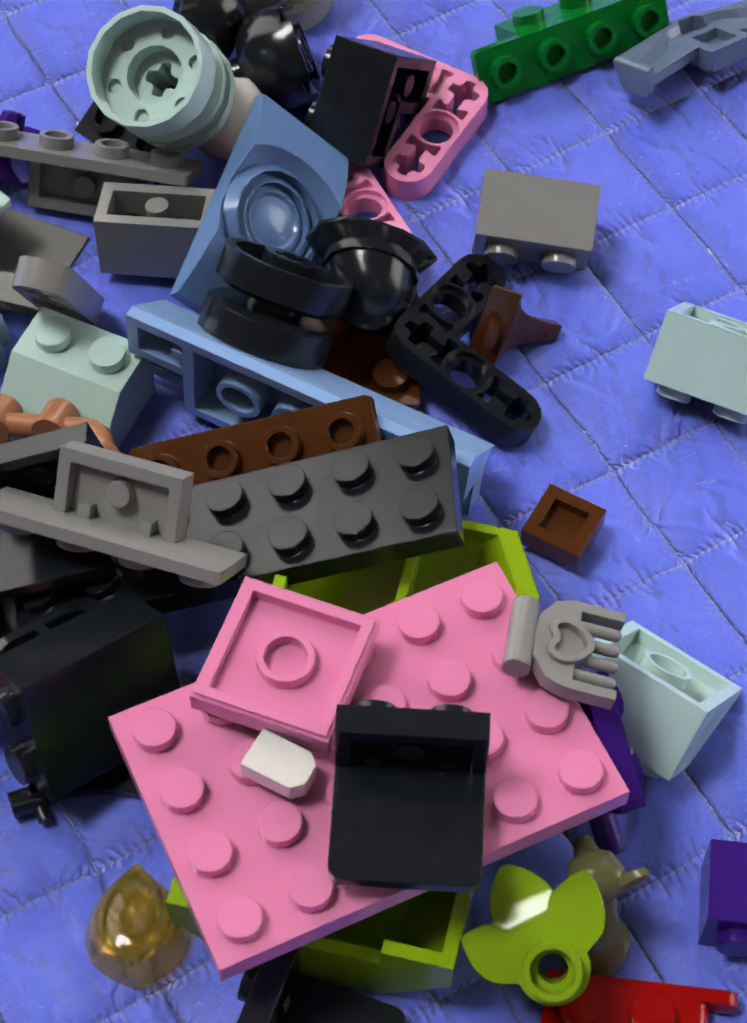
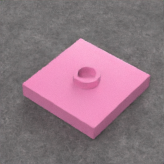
M245 576L189 695L191 708L258 731H262L264 728L290 742L329 754L335 740L336 705L350 704L379 636L380 620Z

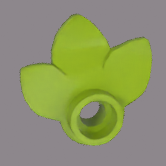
M511 864L501 865L494 877L490 891V911L493 923L473 928L461 937L463 949L473 968L485 979L492 983L519 984L532 1000L540 1004L561 1006L574 1001L584 992L590 979L591 963L588 951L598 941L605 928V908L602 893L597 882L587 870L582 869L570 875L553 890L548 882L528 869ZM548 954H558L566 960L568 969L563 976L550 978L540 970V960Z

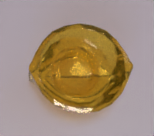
M134 864L102 893L89 916L84 934L86 950L92 964L105 976L134 990H139L168 975L182 961L188 949L191 932L169 920L166 907L169 890L148 874L141 864Z

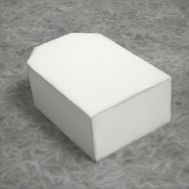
M264 728L240 763L243 776L288 799L305 796L316 779V765L312 752Z

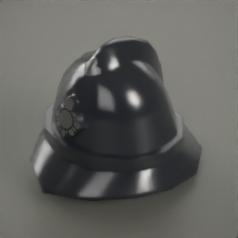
M348 215L321 220L305 237L316 257L323 263V266L344 276L353 283V290L343 317L339 319L350 327L362 331H379L389 326L391 321L402 311H406L414 299L419 276L437 261V256L425 241L404 229L378 220Z

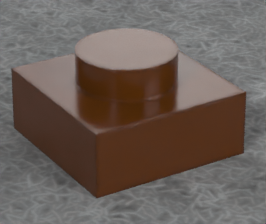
M550 484L521 530V543L576 570L604 525L607 510Z

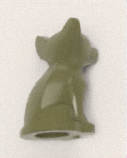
M584 835L576 839L573 844L574 858L568 863L567 878L575 872L584 869L597 882L602 893L605 908V928L598 941L588 951L591 963L590 974L613 977L623 969L629 957L631 947L629 929L626 922L619 919V905L616 898L647 882L650 875L647 868L626 872L623 863L613 852L599 849L591 836ZM560 956L567 971V962L562 956Z

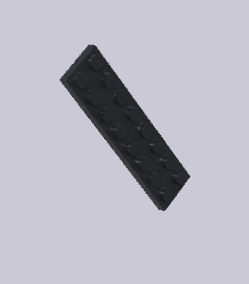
M448 425L193 485L186 537L248 554L245 568L221 585L212 588H198L182 583L179 580L178 574L157 568L135 570L124 567L117 562L116 557L114 569L105 576L0 600V639L60 607L76 606L87 611L126 590L164 614L235 598L245 576L272 585L275 574L287 576V584L292 585L464 546L455 442Z

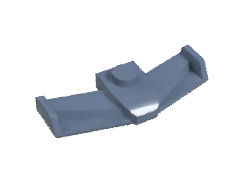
M747 0L696 14H688L671 21L668 26L615 57L613 64L621 86L642 97H648L654 93V85L687 64L700 67L702 72L709 74L723 73L730 70L732 64L747 58Z

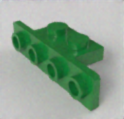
M559 0V2L546 7L532 5L519 8L511 13L512 19L494 25L497 42L471 52L474 76L477 77L479 82L483 81L488 88V104L494 103L614 59L669 25L666 0Z

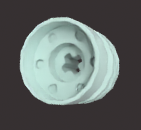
M139 5L118 13L99 30L88 52L86 79L91 98L105 116L156 148H174L185 151L206 143L222 129L233 108L236 83L229 60L216 44L200 33L187 19L164 6Z

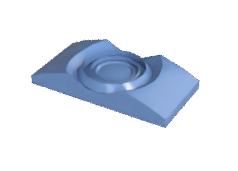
M265 94L256 96L170 295L197 314H200L208 290L219 287H231L216 272L227 238H242L260 242L298 254L312 261L314 252L305 238L306 234L321 220L336 218L342 210L348 179L349 159Z

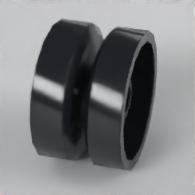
M227 238L216 272L231 287H219L208 290L197 323L206 332L221 341L253 355L296 368L323 369L334 341V335L320 320L343 317L353 290V283L331 269L298 254L252 240Z

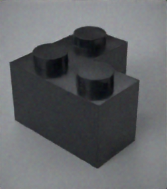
M336 35L334 44L327 49L323 57L321 74L324 79L318 99L311 104L307 112L305 126L345 155L350 163L364 168L384 167V159L391 148L401 113L418 114L421 111L437 61L379 41Z

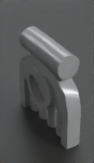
M528 595L515 597L512 601L502 670L510 676L523 677L527 676L532 669L540 686L562 698L611 710L616 701L617 691L613 690L616 687V681L611 677L580 670L579 668L586 667L609 674L617 672L618 665L615 662L591 655L595 653L616 658L620 654L619 648L595 641L593 637L619 642L622 639L621 630L625 624L626 613L576 600L555 601L539 614L540 602L536 598Z

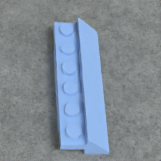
M166 299L133 305L127 312L126 323L129 352L151 361L153 374L183 387L184 411L217 426H231L361 395H368L374 399L382 440L448 425L455 442L461 512L469 515L479 497L484 466L495 447L494 444L324 369L296 368L245 352L206 332L197 323L200 314Z

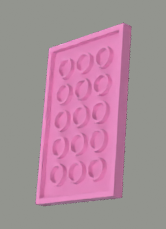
M497 561L364 614L380 620V633L349 704L355 705L365 700H382L395 705L397 708L432 709L442 704H457L465 706L473 712L491 713L490 743L485 783L483 867L627 804L630 793L579 702L559 697L541 687L532 669L527 676L523 677L510 676L502 670L512 601L517 595ZM196 682L108 717L111 732L221 981L429 891L344 886L335 884L329 878L328 853L335 775V740L329 754L296 744L312 752L316 765V779L305 796L288 799L242 775L240 763L261 731L191 708L189 695Z

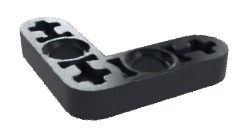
M467 254L460 258L398 318L385 342V350L389 359L398 368L490 440L504 447H520L528 441L542 418L541 408L537 400L461 340L480 320L493 286L497 285L504 288L506 284L505 274L502 268L492 259L479 254ZM474 281L479 283L471 295L464 289L466 284H472ZM442 304L453 309L458 315L459 320L452 321L440 316L433 305ZM413 340H416L419 342V344L415 345L411 342ZM438 357L443 359L441 365L435 362ZM450 371H460L469 375L474 381L476 388L469 389L460 386L452 379ZM485 394L491 397L488 403L483 400ZM509 413L513 415L515 419L511 420L507 418L506 415Z

